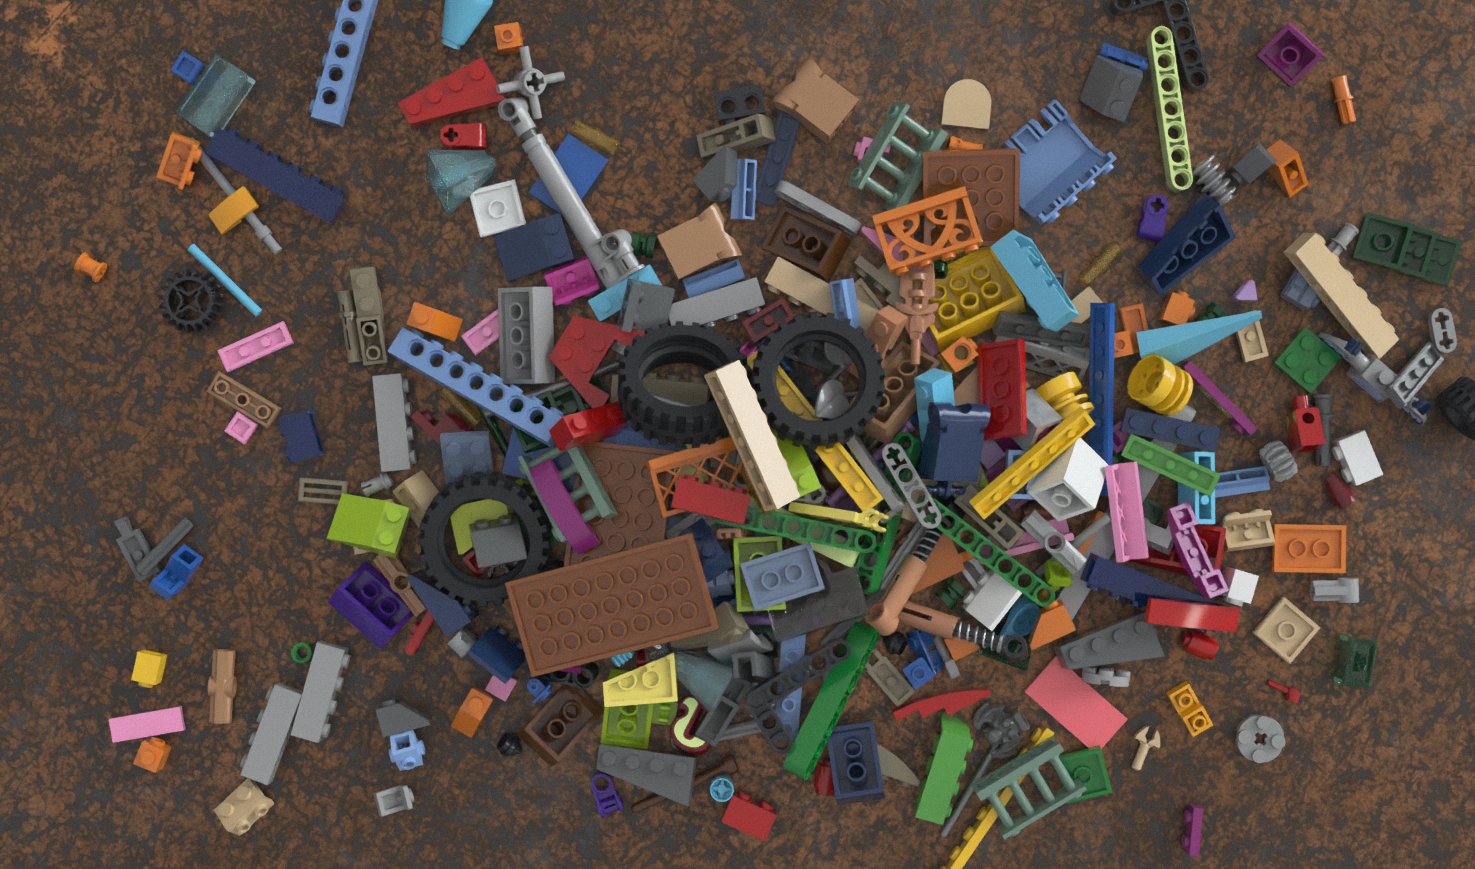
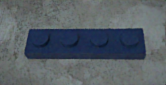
M1125 408L1120 431L1215 452L1220 428Z

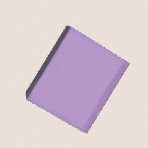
M1253 280L1244 281L1232 295L1231 300L1233 302L1257 301L1255 282Z

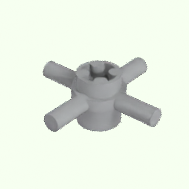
M519 47L523 70L515 75L513 81L497 84L496 91L498 94L517 91L519 94L529 97L533 119L542 118L538 95L543 92L546 84L564 81L565 75L562 71L543 75L542 72L532 67L529 47ZM527 81H531L533 86H527Z

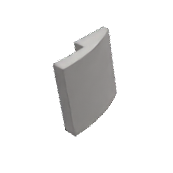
M751 630L744 632L742 638L736 642L708 646V652L724 663H733L732 654L752 651L761 654L773 650V645L762 634L756 636Z

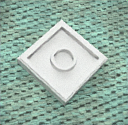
M515 179L469 191L480 238L503 233L526 224Z

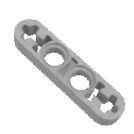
M781 180L774 191L783 200L843 231L847 235L856 236L861 227V223L791 183Z
M896 443L886 445L882 451V457L920 523L930 529L937 527L942 519L941 513L905 451ZM888 449H899L900 453L897 456L900 462L905 459L907 464L900 465L894 471L892 466L897 464L892 458L888 460ZM904 468L910 469L913 473L912 480L907 483L899 479V472ZM917 489L925 493V500L920 504L914 503L911 499L912 492ZM928 501L932 504V506L927 507L930 513L936 512L937 514L935 518L936 523L933 525L930 522H924V518H926L924 510L920 513L917 511V508L925 506Z

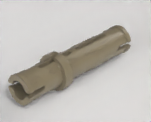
M352 290L337 292L340 305L339 319L342 320L348 363L363 361L356 322L357 312L354 307Z

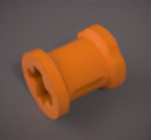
M86 252L80 255L74 266V271L78 273L83 272L90 276L94 282H98L107 269V264L95 261Z

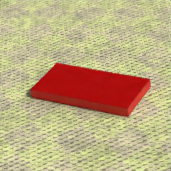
M1019 338L978 345L979 404H987L991 410L989 423L983 430L984 441L1027 435L1025 340Z

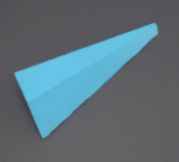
M1261 310L1136 332L1140 357L1143 359L1148 355L1156 354L1175 365L1262 319Z

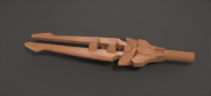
M924 214V244L932 246L931 231L936 228V225L928 220ZM906 220L903 223L905 227H908L906 229L907 232L913 227V222L910 220ZM904 251L903 260L909 256L906 251ZM932 261L933 265L923 268V273H913V268H910V272L900 276L899 296L905 299L906 304L895 302V306L899 312L908 317L904 327L911 339L910 365H920L921 340L927 328L934 324L936 316L932 313L937 311L939 303L928 305V301L935 297L934 261ZM913 280H921L923 282L915 283ZM913 297H921L922 299H920V300H914V299H912V298H913Z

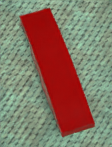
M1148 598L1145 622L1185 628L1236 632L1240 608L1188 602L1185 600Z
M986 687L942 691L911 700L891 709L897 721L916 711L919 712L922 718H925L942 708L950 716L991 695Z

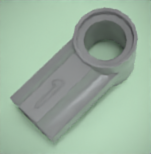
M1359 578L1311 580L1309 586L1311 601L1358 603Z

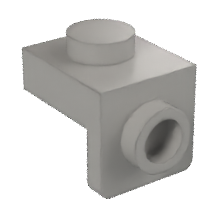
M397 785L373 793L380 817L404 809H413L412 802H414V796L407 785Z

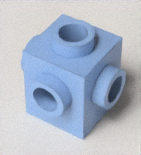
M413 730L390 736L391 749H389V756L392 763L396 762L400 771L423 765L422 755L425 754V747L422 740L418 741Z

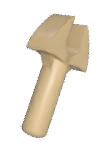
M1148 725L1142 727L1133 736L1140 742L1139 749L1132 763V768L1137 771L1141 770L1149 748L1153 746L1160 748V735L1157 729L1154 730L1153 737L1146 740L1145 735L1149 729Z

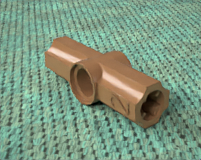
M381 554L376 556L373 561L390 582L392 590L400 595L415 617H419L428 611L409 581L405 589L400 587V578L412 574L398 557L395 559Z
M213 650L212 675H210L208 681V695L211 696L209 722L217 724L232 722L233 698L237 689V678L234 676L235 650Z

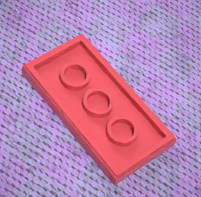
M1054 656L1024 690L1027 695L1088 748L1100 745L1102 749L1127 721V718L1090 685L1083 682L1082 678L1073 670L1061 668L1057 656Z

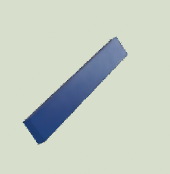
M1090 303L1089 402L1094 406V410L1089 413V416L1095 425L1088 430V445L1108 465L1113 464L1115 303ZM1106 476L1100 492L1101 496H1108Z

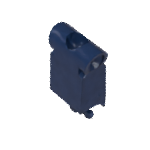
M949 402L929 403L928 417L930 423L927 424L918 471L920 479L938 481V484L935 486H925L929 494H935L942 499H948L955 494L964 495L966 492L963 486L955 487L953 481L977 482L984 441L983 430L987 427L991 415L989 405L966 403L953 406Z

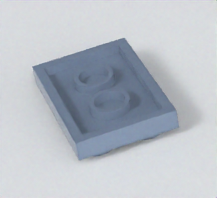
M489 430L440 434L446 485L449 482L457 481L463 475L469 477L473 476L475 472L483 471V475H491L494 472Z
M810 542L739 564L754 611L825 589Z

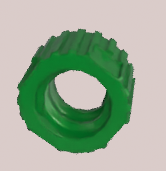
M299 642L291 649L292 659L299 664L309 662L314 654V650L308 642ZM300 647L306 648L307 656L305 658H301L298 654Z

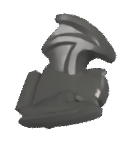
M987 700L978 707L974 714V728L979 730L983 724L988 723L991 727L982 730L986 741L992 745V748L999 741L1001 743L999 748L990 752L991 756L997 759L1011 757L1019 752L1016 749L1023 736L1018 735L1019 732L1027 731L1030 729V725L1019 707L1014 708L1012 713L1004 712V705L988 704L989 701Z

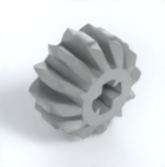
M1281 441L1270 442L1260 449V458L1263 465L1266 466L1267 471L1274 480L1282 482L1290 479L1297 473V464L1291 452Z

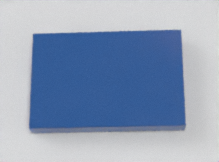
M571 134L567 135L554 154L581 200L586 196L609 161ZM539 176L529 193L556 212L561 213Z

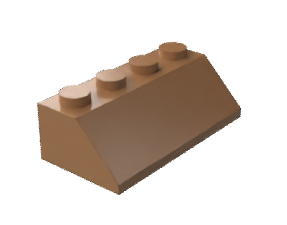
M903 341L897 345L881 365L882 368H885L886 374L883 383L885 385L884 393L873 419L864 427V431L868 435L886 445L892 441L917 410L914 378L932 368L942 370L940 360L920 351V365H910L911 345ZM855 396V397L853 398V400L849 403V408H850V406L853 404V402L855 401L856 396Z

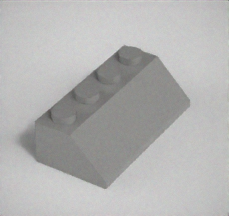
M552 287L498 288L500 378L503 379L502 383H555V364L549 358L554 349Z

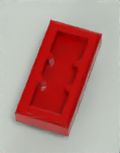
M429 610L426 612L421 623L417 621L410 632L413 637L404 652L410 655L417 653L435 621Z

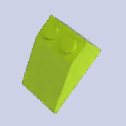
M772 428L771 432L775 435L778 448L787 461V468L792 479L797 484L800 497L822 488L802 444H800V447L793 445L794 441L785 438L783 441L777 437L778 432Z
M342 493L327 539L397 559L411 517L410 508L388 501Z
M782 536L731 539V555L734 565L732 570L734 571L735 578L734 590L737 612L754 611L739 564L783 551ZM782 602L757 611L786 609V603Z
M610 668L608 680L629 671ZM654 704L604 707L601 743L648 750Z

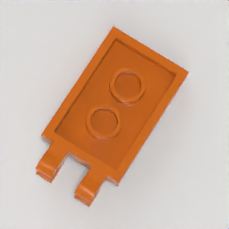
M966 530L960 534V538L968 535ZM942 533L943 538L938 539L939 545L934 546V552L929 554L930 559H926L925 563L928 565V568L912 594L965 570L963 562L975 557L967 550L958 553L953 540ZM899 547L891 550L888 563Z

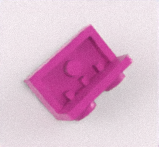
M587 256L543 273L548 287H552L555 305H567L577 297L590 296L600 289L597 277Z

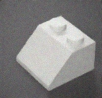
M990 569L989 572L985 571L977 581L979 585L975 590H970L963 598L964 604L962 607L993 631L1022 593Z

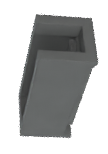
M756 651L732 654L735 679L762 682L775 674L774 656L759 654Z

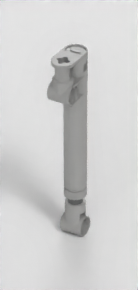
M522 97L502 100L498 106L500 117L509 121L517 137L523 139L522 147L525 153L528 154V158L605 288L609 289L645 268L644 264H639L634 256L631 236L626 230L619 229L602 236L550 146L546 144L543 134L536 133L535 129L537 127L528 113L529 106L527 101ZM615 238L618 240V246L615 243Z

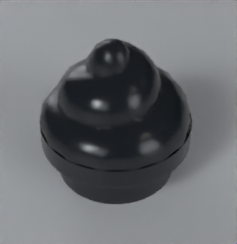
M897 631L890 635L882 636L885 648L890 654L900 656L903 653L908 639L904 637L903 633Z
M504 733L497 743V749L505 757L521 754L522 752L520 740L514 733Z

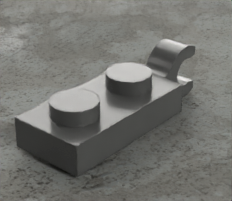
M127 516L114 521L122 535L116 541L137 581L141 582L162 571L158 563L146 576H141L135 570V567L152 550L140 528L132 530Z

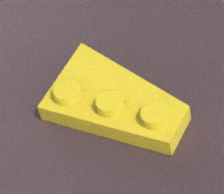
M674 653L603 682L604 706L616 707L678 702Z

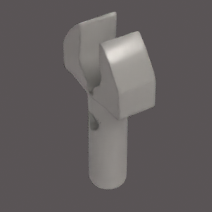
M936 635L933 637V641L942 657L949 677L954 679L960 676L959 670L942 637Z

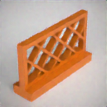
M731 436L716 440V443L711 445L705 443L700 445L699 448H688L645 461L662 518L684 512V510L676 508L666 511L664 500L668 493L674 496L675 492L670 489L676 478H683L678 474L682 467L687 464L697 469L693 475L694 477H697L701 471L712 477L710 481L717 480L726 485L725 489L727 490L729 488L732 489V483L736 475L740 473L746 477L749 486L743 489H746L747 493L755 491L742 459L737 467L725 462L729 452L737 450ZM724 454L722 459L716 457L718 455ZM708 458H713L720 462L714 474L702 468ZM701 461L699 466L695 465L694 462ZM723 464L734 470L729 482L717 477ZM677 467H678V469H677V471H676L675 473L670 470V469H673V468H677ZM666 471L673 475L667 488L658 483L656 473ZM660 488L665 491V493L663 494V496H662V493H661Z

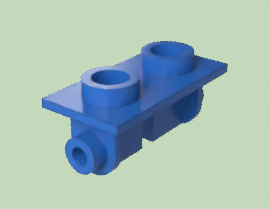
M1106 43L1102 44L1099 56L1142 70V75L1146 71L1148 66L1147 57Z
M919 629L906 632L908 646L914 652L916 659L923 657L934 675L942 671L943 662L938 650L933 649L929 651L928 647L935 644L931 634Z
M530 675L527 689L534 696L533 703L538 699L542 702L552 692V681L531 677Z

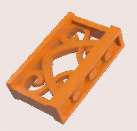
M965 186L872 216L890 275L894 273L896 276L904 275L910 272V268L916 266L919 269L933 265L932 261L938 259L948 261L955 258V254L964 251L965 254H970L978 251L979 246L983 244ZM963 203L968 220L956 219V204ZM937 210H942L943 215L941 218L947 217V220L936 219L934 213ZM925 214L928 220L936 225H945L940 238L933 246L922 244L910 237L918 229L919 216ZM904 221H912L913 227L904 233L903 231L908 229V227L903 225ZM961 224L970 229L971 235L968 240L963 242L957 241V234L964 233L958 228L954 229V225ZM886 226L897 237L889 245H887L882 230ZM949 240L952 246L943 248ZM900 242L904 245L901 246L899 255L903 251L909 254L908 258L903 261H898L892 256L893 248ZM916 251L924 254V255L915 257Z

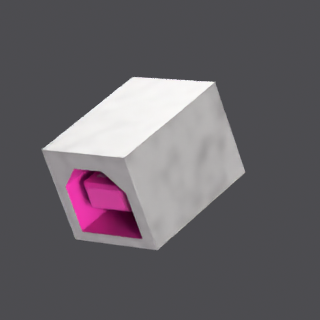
M1034 389L1026 391L1027 435L1011 437L1025 452L1031 449L1063 420Z

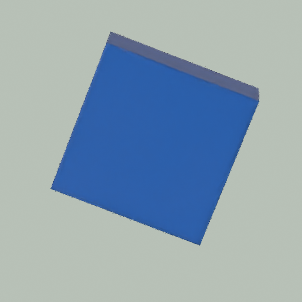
M182 51L170 71L188 83L193 84L205 64Z

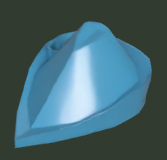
M1022 596L1013 605L1000 635L1016 634L1024 636L1031 633L1040 610L1038 605L1027 596Z

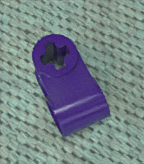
M1153 195L1144 201L1137 227V238L1160 242L1163 238L1168 210V201L1164 196ZM1156 201L1160 209L1154 212V207H1151V203Z
M597 770L592 776L591 789L601 818H605L607 814L618 810L621 812L625 811L613 776ZM599 777H604L608 780L609 784L605 787H599L595 780Z

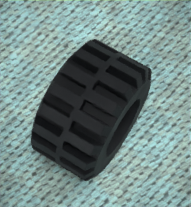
M1461 376L1438 395L1437 401L1446 419L1461 434L1475 440V381Z

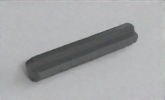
M183 518L135 567V570L141 576H146L193 528V524L188 519Z

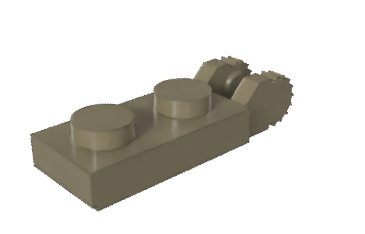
M874 647L872 654L878 660L873 665H870L867 661L865 665L866 671L894 704L899 707L916 691L886 656H882Z

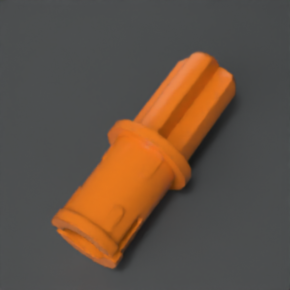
M1344 75L1331 79L1336 97L1334 103L1338 105L1341 122L1343 124L1355 122L1356 117L1351 100L1354 97L1350 95L1347 76Z

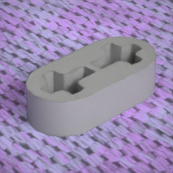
M1445 308L1432 310L1427 320L1431 342L1439 353L1452 352L1457 345L1452 314ZM1439 315L1445 317V321H1442L1441 324L1435 321V318ZM1443 336L1444 339H1449V344L1446 345V349L1445 346H1440L1439 342L1443 340Z

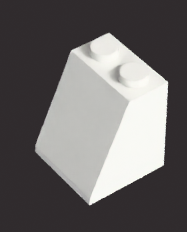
M1079 438L1040 471L1029 487L1028 493L1057 521L1085 513L1096 508L1106 476L1105 466H1108V464L1088 444Z

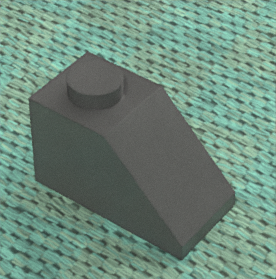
M1259 143L1247 150L1228 169L1231 173L1230 178L1237 185L1244 187L1254 181L1277 160Z
M723 146L693 179V182L711 201L718 203L725 201L736 187L738 152L733 148Z
M395 698L381 702L382 706L376 709L383 737L425 727L433 722L432 717L404 701L396 702Z

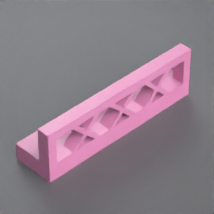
M1137 461L1105 466L1116 561L1119 563L1130 559L1148 558L1149 553Z
M1056 519L1047 521L1058 532L1063 534L1067 541L1075 540L1073 533L1069 532L1066 519L1062 521H1057ZM1027 531L1009 550L992 535L985 536L1010 556L1043 548ZM1055 535L1048 539V546L1059 543ZM983 545L979 550L980 556L983 557L991 552L990 545Z

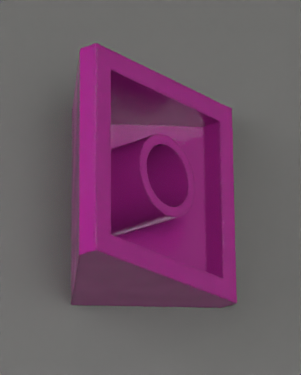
M1290 22L1280 28L1257 54L1262 61L1291 87L1325 55Z

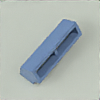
M737 159L736 187L732 190L731 220H755L757 160Z
M736 259L682 281L688 297L692 298L745 279L739 260Z
M853 278L829 282L835 319L843 321V318L846 317L851 320L849 325L855 329L861 326Z
M1266 466L1219 473L1221 477L1215 487V498L1270 490V477Z

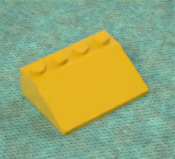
M984 246L976 252L948 264L949 271L947 277L935 279V297L928 301V305L939 303L938 310L932 313L936 316L935 322L927 328V331H929L940 353L962 336L966 339L968 337L972 338L992 328L999 311L1017 314L1026 311L1023 295L990 248L991 246ZM915 280V281H913V282H915V283H921V282H923V281H921V280ZM914 297L915 300L922 299L921 297Z

